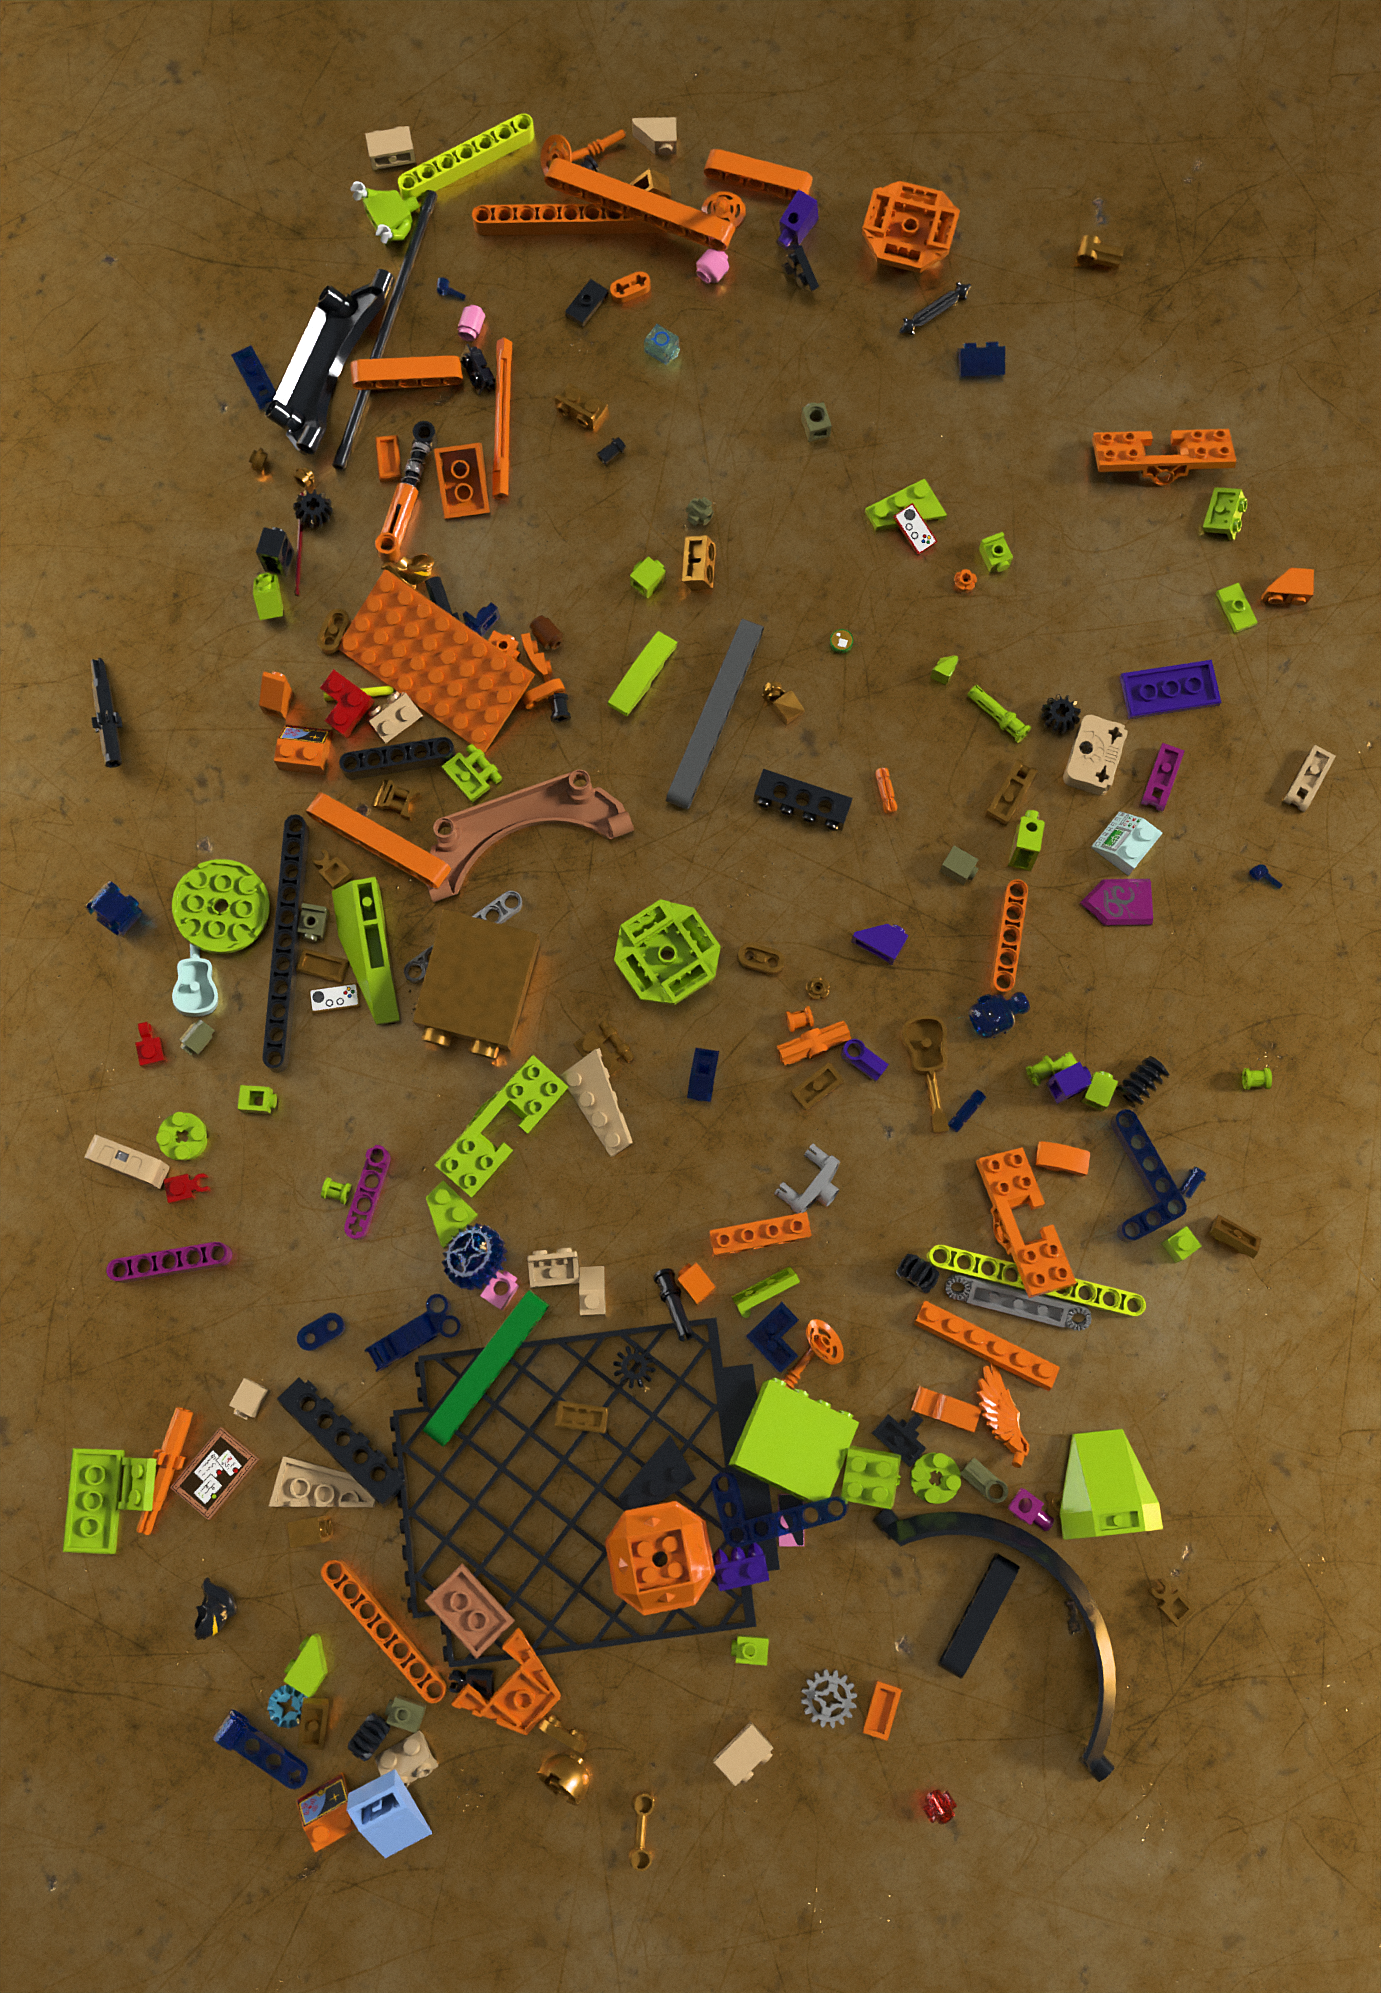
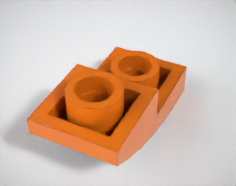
M530 633L521 634L524 651L531 667L544 683L548 682V674L552 673L550 660H545L543 652L538 653L536 640L531 641Z
M1040 1141L1038 1143L1037 1166L1055 1172L1063 1170L1081 1177L1088 1175L1089 1151L1051 1142Z

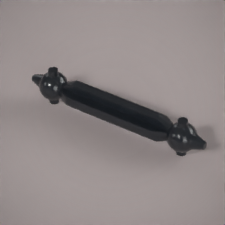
M957 282L955 291L947 292L914 314L911 320L905 317L899 333H910V335L915 334V327L922 326L955 304L958 298L967 299L966 295L971 284L964 285Z

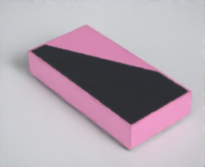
M778 1494L779 1546H804V1501L789 1494Z

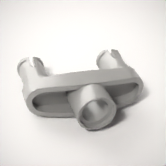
M815 1144L809 1147L810 1151L807 1150L804 1156L818 1165L821 1170L803 1194H798L786 1185L785 1182H782L780 1189L777 1188L774 1195L789 1204L791 1210L797 1214L805 1212L817 1200L826 1207L829 1206L840 1190L830 1183L840 1161L833 1155H827Z

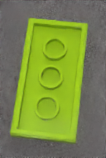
M73 1448L63 1552L116 1554L120 1512L118 1501H121L124 1468L122 1457H125V1450Z

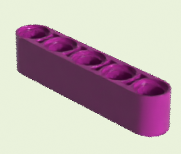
M210 1242L117 1258L108 1263L106 1273L114 1281L127 1283L224 1266L231 1261L233 1253L229 1246L221 1242ZM223 1248L224 1256L220 1260H215V1250ZM198 1252L200 1256L199 1261L192 1265L189 1261L190 1255ZM173 1256L175 1263L173 1267L167 1269L165 1261L168 1257ZM148 1260L150 1268L147 1272L142 1273L140 1269L141 1264ZM123 1264L125 1266V1273L121 1277H117L116 1269L119 1265Z

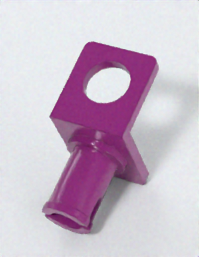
M1020 1488L1008 1507L1014 1513L1013 1516L1029 1525L1033 1522L1045 1532L1050 1530L1054 1524V1518L1041 1510L1044 1503L1026 1489Z

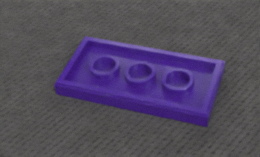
M1212 660L1121 673L1120 675L1129 719L1220 706L1222 703Z

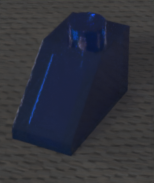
M695 1048L687 1098L711 1102L719 1051Z

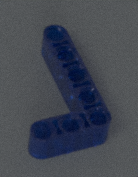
M1124 1109L1113 1116L1111 1126L1155 1204L1119 1224L1117 1228L1118 1237L1123 1242L1130 1243L1183 1216L1187 1205L1137 1115L1129 1109ZM1120 1116H1124L1129 1120V1127L1121 1126L1119 1122ZM1133 1137L1141 1141L1140 1149L1132 1146L1131 1139ZM1144 1159L1152 1161L1154 1165L1152 1171L1144 1167ZM1157 1180L1165 1184V1192H1160L1156 1189ZM1169 1202L1177 1205V1214H1172L1168 1210ZM1148 1213L1155 1215L1157 1219L1155 1226L1147 1222ZM1127 1224L1135 1228L1134 1237L1126 1234L1125 1227Z
M721 1472L716 1474L711 1481V1488L725 1540L734 1548L838 1521L845 1517L849 1510L847 1500L840 1495H834L747 1519L736 1477L730 1472ZM720 1477L729 1479L730 1488L727 1491L719 1488L718 1481ZM832 1501H839L842 1504L843 1512L840 1515H835L830 1511V1503ZM727 1502H732L736 1505L737 1513L735 1516H729L725 1512ZM809 1507L816 1509L818 1512V1519L815 1522L809 1521L805 1516V1511ZM783 1514H788L792 1517L793 1526L791 1528L782 1526L780 1519ZM758 1521L767 1523L769 1530L766 1535H761L757 1532L756 1524ZM734 1528H740L743 1531L744 1538L741 1542L733 1539L732 1530Z

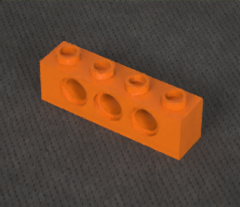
M807 1212L709 1231L714 1258L809 1240L812 1237Z

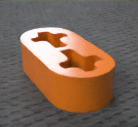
M639 271L614 281L610 287L611 299L616 303L622 304L645 295L650 290V277L647 273ZM637 281L644 283V285L640 286V284H637ZM617 289L624 291V294L617 292Z
M557 678L528 690L521 696V699L526 709H532L548 702L550 695L564 693L566 689L561 679Z

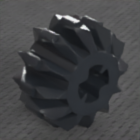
M315 488L311 494L305 489L303 492L304 496L298 495L296 497L297 502L293 504V509L296 511L295 518L301 519L302 526L309 523L311 530L314 524L321 528L323 527V522L328 523L330 521L329 516L333 514V508L330 507L331 500L325 499L326 494L324 492L318 495Z
M1060 694L1056 695L1055 699L1050 697L1047 700V704L1041 708L1044 713L1041 714L1040 718L1046 721L1044 724L1045 728L1053 727L1052 734L1057 729H1059L1062 735L1065 734L1066 729L1073 731L1075 728L1074 724H1078L1080 721L1078 715H1080L1081 709L1075 708L1077 700L1069 702V695L1065 699H1062ZM1057 712H1061V715L1064 714L1065 716H1064V717H1061V716H1060V713L1057 714Z
M907 1254L899 1263L896 1271L901 1280L923 1293H929L938 1282L940 1276L934 1266L913 1254Z
M639 1345L635 1347V1354H632L630 1347L627 1346L625 1347L628 1354L626 1357L621 1352L617 1353V1356L623 1361H614L613 1365L622 1369L615 1371L614 1375L624 1374L619 1381L621 1385L627 1379H630V1389L634 1387V1380H637L638 1386L642 1388V1377L648 1382L652 1380L646 1372L655 1373L656 1369L647 1367V1364L655 1362V1359H644L649 1354L647 1349L644 1350L642 1355H639ZM632 1360L642 1365V1368H638L640 1372L637 1374L627 1370V1366H631L629 1362Z
M375 1713L369 1714L349 1741L348 1749L353 1752L352 1754L363 1761L369 1760L389 1733L390 1725L381 1716H377Z

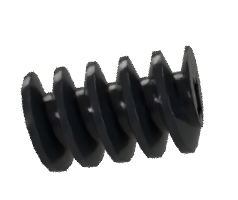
M1152 1056L1143 1059L1142 1065H1138L1135 1068L1136 1072L1132 1071L1129 1074V1078H1125L1122 1081L1123 1085L1116 1087V1092L1121 1099L1133 1108H1135V1102L1140 1105L1144 1104L1141 1096L1151 1097L1147 1091L1148 1089L1154 1092L1157 1090L1154 1082L1160 1085L1164 1083L1160 1077L1161 1075L1166 1078L1170 1077L1165 1066Z

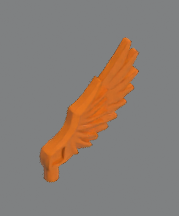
M991 1363V1371L989 1366L983 1367L984 1379L978 1380L981 1390L977 1392V1395L982 1400L979 1406L985 1411L982 1416L988 1420L987 1426L993 1429L992 1434L997 1435L995 1436L997 1440L1004 1441L1003 1445L1007 1446L1014 1453L1012 1466L1021 1468L1024 1457L1029 1452V1444L1019 1427L1020 1412L1012 1401L1009 1389H1005L999 1367Z

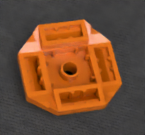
M898 181L883 188L879 187L873 190L862 234L877 263L921 273L948 255L960 210L952 204L943 191Z
M676 1500L625 1510L605 1539L614 1593L643 1615L696 1605L715 1574L706 1521ZM658 1551L664 1552L668 1557L667 1561L662 1565L654 1563L652 1559L653 1555Z

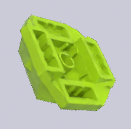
M660 899L620 925L614 963L641 1001L676 1005L715 979L721 946L693 907ZM664 951H671L674 957L670 960H664L661 954Z

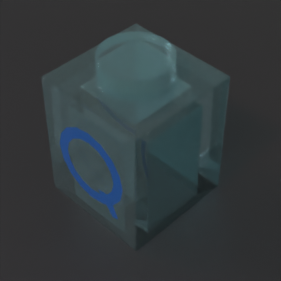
M656 324L644 340V352L667 365L680 352L679 337Z

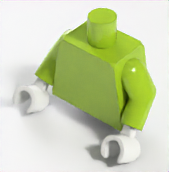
M354 182L350 188L351 191H355L353 198L355 200H360L361 197L364 199L362 201L365 213L376 230L375 235L380 236L381 242L386 246L392 241L404 240L413 226L411 212L420 208L416 197L411 196L403 200L397 190H372L365 188L361 182Z

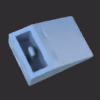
M395 1769L348 1793L347 1812L359 1832L384 1858L432 1834L431 1829Z

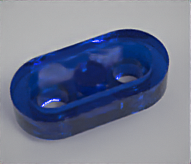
M336 1313L325 1314L300 1329L297 1334V1343L304 1350H317L342 1335L345 1330V1321ZM332 1321H335L337 1323V1328L331 1331L329 1329V1324ZM310 1334L315 1336L313 1343H308L307 1337Z

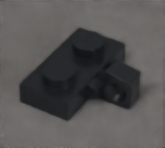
M790 244L785 248L788 256L786 257L787 263L781 265L783 272L786 275L794 274L800 288L809 291L817 289L819 285L803 247Z
M916 1413L908 1422L901 1419L899 1423L887 1414L872 1432L893 1453L900 1454L901 1460L909 1467L926 1450V1447L916 1439L919 1436L916 1429L923 1422V1419Z

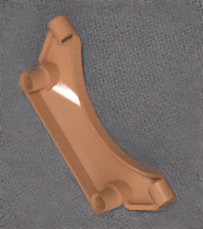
M579 769L439 818L433 826L438 844L431 847L430 854L447 863L452 870L439 889L427 885L432 901L434 903L458 894L467 873L478 857L496 841L510 833L541 824H566L587 829L606 839H613L634 831L630 816L627 811L625 812L623 804L601 787L592 788L589 774ZM577 780H584L586 782L582 787L574 785ZM444 827L451 828L450 833L447 835H441L439 832Z

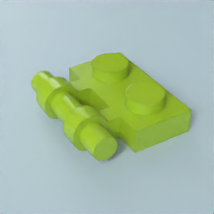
M470 744L466 748V751L470 754L466 759L459 752L441 767L473 803L490 789V786L486 783L487 779L491 778L497 784L503 778L498 773V768L487 761L482 750ZM478 763L483 771L478 773L472 765Z

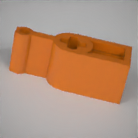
M918 1386L911 1411L970 1433L975 1432L982 1410L980 1407Z

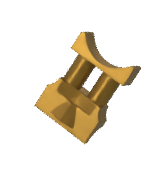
M381 779L371 806L381 810L393 809L401 812L402 818L410 820L408 805L413 798L420 796V791L412 787L408 791L397 787L393 780ZM393 797H400L402 799H405L406 802L405 804H403L401 802L393 800Z

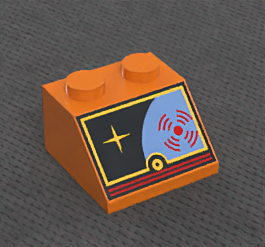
M286 724L276 744L274 762L278 769L325 775L332 730Z
M343 1772L296 1799L303 1829L315 1852L357 1828L347 1812L348 1793L352 1792V1789Z

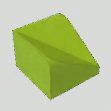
M949 656L941 658L932 670L930 678L947 684L959 660L958 657Z

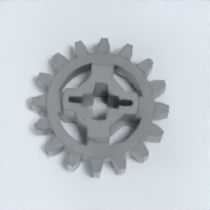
M827 1669L823 1670V1676L814 1672L815 1680L812 1681L807 1678L806 1682L809 1688H802V1692L807 1695V1698L801 1699L802 1704H808V1707L804 1710L805 1714L813 1713L811 1721L814 1723L817 1719H820L821 1727H824L826 1722H829L831 1728H834L835 1721H839L840 1724L844 1725L843 1717L846 1715L851 1718L852 1715L849 1709L857 1707L855 1703L851 1702V1699L857 1697V1693L850 1692L854 1684L852 1682L846 1684L847 1676L844 1674L839 1678L836 1669H834L832 1675H829ZM827 1681L825 1687L821 1689L815 1688L821 1682ZM838 1683L844 1688L846 1698L838 1694ZM829 1692H832L833 1697L838 1701H830L829 1705H826V1701L821 1696H827ZM812 1699L820 1702V1713L814 1708ZM838 1707L843 1708L838 1714L831 1716L833 1710Z

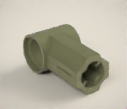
M975 1458L960 1473L964 1479L985 1496L987 1501L996 1504L1003 1502L1007 1498L1009 1491L1007 1485ZM993 1484L999 1485L1002 1488V1496L999 1499H994L989 1493V1489Z

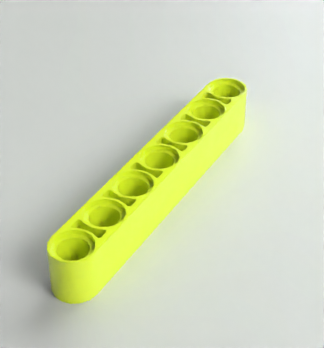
M518 114L403 173L398 178L401 198L405 200L415 196L418 201L424 197L426 190L435 192L529 144L534 139L532 117L528 114Z

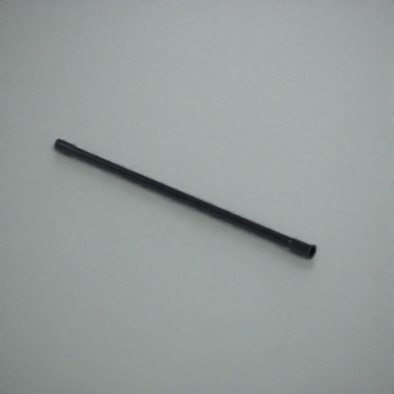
M425 191L420 212L370 359H382L430 215L433 213L438 198L437 193L434 191ZM371 390L358 391L341 444L332 463V466L337 470L344 471L347 466L351 447Z

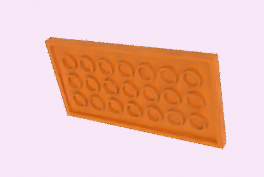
M384 569L343 635L338 647L341 652L393 687L400 694L403 692L407 693L414 704L470 744H473L477 749H481L482 752L487 751L536 675L386 569Z

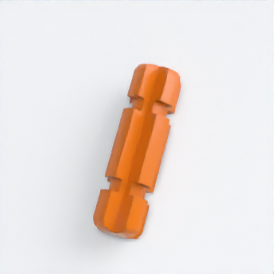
M887 768L877 769L875 775L877 781H879L878 787L882 802H884V812L886 814L896 812L897 804L896 800H893L895 796L891 780L889 779V771Z

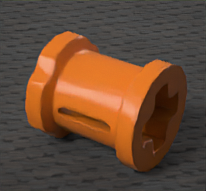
M809 1006L805 1007L804 1010L792 1013L790 1011L785 1012L790 1032L805 1026L814 1027L813 1016Z

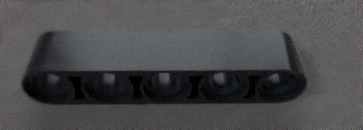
M438 737L347 752L341 756L339 765L343 774L348 779L355 780L441 766L454 757L456 751L449 738ZM441 748H450L447 754L439 753ZM420 751L427 752L423 758L415 757ZM396 755L404 756L399 762L392 761ZM380 759L377 765H369L371 760ZM349 763H357L354 769H346Z
M998 1553L994 1555L943 1651L938 1666L960 1679L963 1678L1018 1574L1019 1565Z

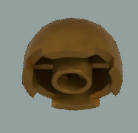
M574 1753L571 1756L555 1754L549 1757L536 1773L540 1776L539 1780L555 1795L559 1793L563 1796H568L567 1802L574 1806L580 1804L588 1790L589 1776L583 1767L585 1762Z

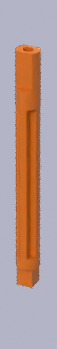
M506 338L498 340L496 344L497 370L492 497L497 500L508 497L509 485L508 456L512 341Z

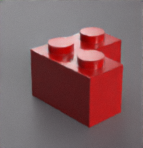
M334 669L320 687L326 695L337 702L324 721L345 738H348L375 701Z

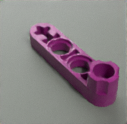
M381 1145L368 1148L366 1152V1161L345 1222V1233L353 1240L362 1239L368 1232L390 1165L391 1156ZM382 1152L383 1160L376 1163L373 1156L379 1155ZM369 1167L378 1168L382 1172L379 1174L375 1170H369ZM369 1175L378 1177V1184L374 1188H368L365 1185V1179ZM362 1198L369 1199L371 1203L370 1208L365 1212H361L357 1208V1203ZM354 1213L360 1216H367L366 1221L360 1219L359 1226L362 1227V1231H357L356 1235H353V1231L350 1229V1226L356 1225L358 1220L357 1217H353Z

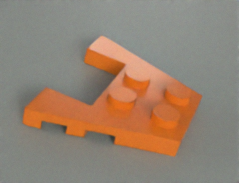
M517 1628L503 1643L502 1649L521 1665L489 1700L467 1683L452 1700L451 1705L458 1709L462 1707L470 1710L473 1715L478 1717L485 1716L495 1720L496 1724L527 1736L557 1703L561 1693L521 1629Z

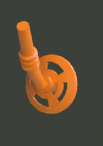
M621 129L602 140L597 139V142L593 141L592 145L589 143L588 147L571 152L569 142L564 136L558 134L551 135L546 139L541 150L540 161L542 171L546 176L549 169L548 162H552L555 158L573 162L582 159L586 155L594 157L596 156L595 153L600 154V151L604 152V148L626 138L625 132ZM556 142V145L552 148L551 152L549 153L551 146Z
M717 192L710 195L704 201L702 212L708 214L707 208L709 203L712 202L710 215L723 220L728 219L735 229L743 223L746 212L745 205L737 195L730 192ZM737 205H739L740 214L736 218L735 215L737 213ZM731 206H733V212H732V213H730V207H731Z
M813 1319L806 1326V1335L810 1347L792 1369L787 1370L788 1374H784L785 1379H781L789 1389L794 1388L793 1384H797L796 1379L799 1380L801 1378L799 1375L815 1355L831 1365H836L843 1360L844 1350L840 1338L822 1320ZM818 1329L822 1330L826 1335L820 1334ZM833 1347H834V1349H835V1357H834V1358L832 1357V1355H833Z

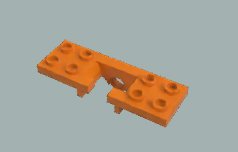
M1229 429L1171 430V445H1176L1178 455L1146 456L1144 446L1152 445L1153 437L1151 431L1093 433L1092 438L1098 472L1141 471L1142 477H1150L1160 486L1168 485L1180 476H1188L1189 469L1235 468L1237 461ZM1162 472H1169L1166 476H1158Z
M1023 1147L979 1158L976 1164L993 1205L991 1213L993 1215L995 1238L999 1244L1005 1247L1008 1255L1012 1254L1028 1297L1032 1298L1074 1286L1077 1282L1054 1225L1045 1226L1039 1230L1042 1236L1041 1239L1024 1243L1011 1210L1029 1205L1030 1209L1034 1210L1045 1205Z

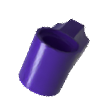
M858 1039L849 1040L841 1050V1056L845 1062L854 1065L875 1082L889 1065L867 1049L864 1043ZM849 1046L856 1047L859 1051V1056H850L847 1048Z

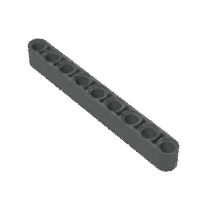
M743 618L740 621L670 786L666 802L686 810L690 808L757 649L764 626Z

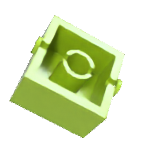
M851 1446L848 1449L841 1500L892 1509L896 1487L899 1486L901 1476L898 1475L901 1455Z

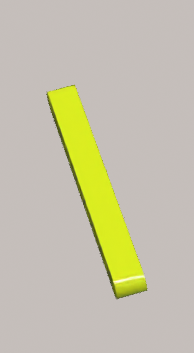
M945 1245L934 1246L927 1254V1262L937 1270L953 1274H964L1025 1290L1015 1263ZM934 1251H941L945 1255L944 1263L934 1261ZM959 1257H965L968 1260V1269L963 1270L958 1267L957 1259ZM983 1263H989L992 1266V1275L987 1276L982 1272L981 1266ZM1007 1269H1013L1016 1272L1017 1279L1015 1282H1011L1006 1278L1005 1273ZM1076 1278L1077 1283L1072 1287L1065 1288L1063 1294H1059L1056 1291L1042 1294L1128 1318L1141 1315L1146 1308V1302L1141 1295ZM1080 1287H1084L1089 1291V1298L1087 1300L1079 1297L1078 1291ZM1105 1293L1113 1297V1304L1111 1306H1107L1103 1302V1295ZM1129 1299L1137 1303L1136 1312H1131L1128 1309L1127 1302Z

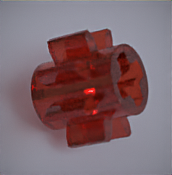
M934 1790L926 1796L925 1803L927 1805L923 1806V1810L931 1823L937 1820L939 1824H945L952 1820L955 1815L953 1809L957 1805L948 1791L943 1794L941 1790Z

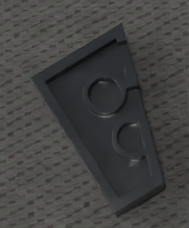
M671 1435L667 1437L619 1495L618 1499L625 1510L657 1504L696 1479Z

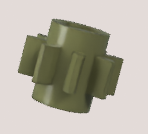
M705 497L699 498V500L694 498L686 508L687 516L689 517L688 521L695 526L698 524L706 525L714 515L711 506L712 502Z

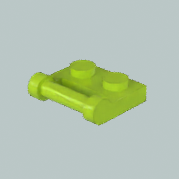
M122 1457L124 1474L121 1501H118V1509L152 1511L156 1459Z

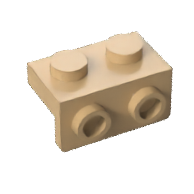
M398 691L392 693L387 697V703L381 707L377 705L368 712L369 716L365 719L385 744L422 717L420 711L405 692L401 694Z
M572 1248L557 1249V1253L547 1254V1250L533 1251L532 1256H527L530 1288L579 1284L577 1252H572Z
M420 1730L374 1757L381 1776L395 1769L406 1788L409 1786V1783L418 1778L428 1776L433 1769L438 1767V1763L432 1757L425 1737Z

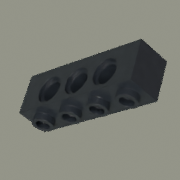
M763 769L753 801L757 802V805L762 808L770 809L772 807L778 809L780 813L786 816L796 815L802 817L801 819L805 822L812 824L817 822L823 824L829 830L837 831V829L843 830L853 798ZM776 791H783L786 796L784 798H777L774 796V793ZM804 798L808 801V804L801 806L797 804L796 800ZM822 805L828 806L831 811L828 813H822L818 808Z

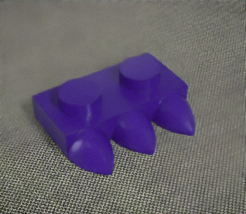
M752 1541L750 1544L748 1557H746L744 1551L739 1546L735 1545L731 1553V1561H729L727 1555L721 1549L716 1551L714 1568L719 1591L770 1581L764 1553L756 1542Z

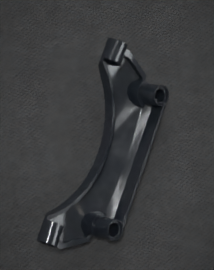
M377 269L371 283L352 291L350 295L348 293L342 294L330 284L323 289L277 391L266 409L265 417L283 429H288L286 436L297 451L303 455L316 454L327 430L328 405L338 376L355 344L384 305L393 286L395 277L384 269Z

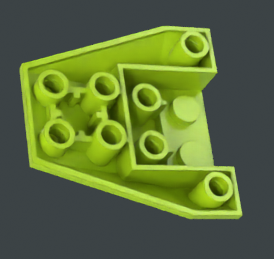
M1123 1429L1072 1434L1063 1498L1059 1513L1063 1540L1163 1529L1159 1502Z

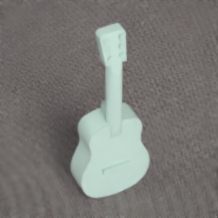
M190 944V958L181 960L177 965L178 980L173 989L172 1000L175 1009L180 1014L198 1017L208 1015L216 1009L218 1005V992L212 981L211 962L200 958V949Z

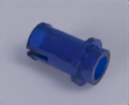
M1196 1166L1193 1169H1189L1188 1172L1190 1174L1181 1187L1178 1188V1192L1183 1195L1188 1187H1190L1185 1196L1189 1199L1192 1198L1200 1184L1206 1181L1205 1177L1207 1174Z

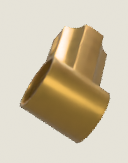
M1085 235L1081 238L1077 262L1084 266H1092L1096 263L1118 269L1124 248L1101 243L1098 237Z

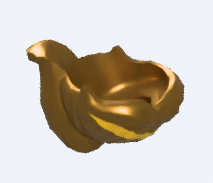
M427 553L416 555L410 559L403 556L402 560L396 564L384 562L381 570L386 569L416 590L417 584L422 583L430 576L434 567V558Z

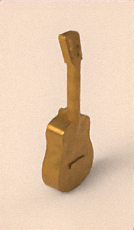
M922 1015L914 1017L905 1023L901 1032V1039L905 1049L911 1056L913 1071L917 1074H926L933 1111L931 1116L933 1132L937 1134L948 1132L950 1129L945 1113H942L935 1074L943 1070L947 1063L944 1051L947 1028L939 1017Z

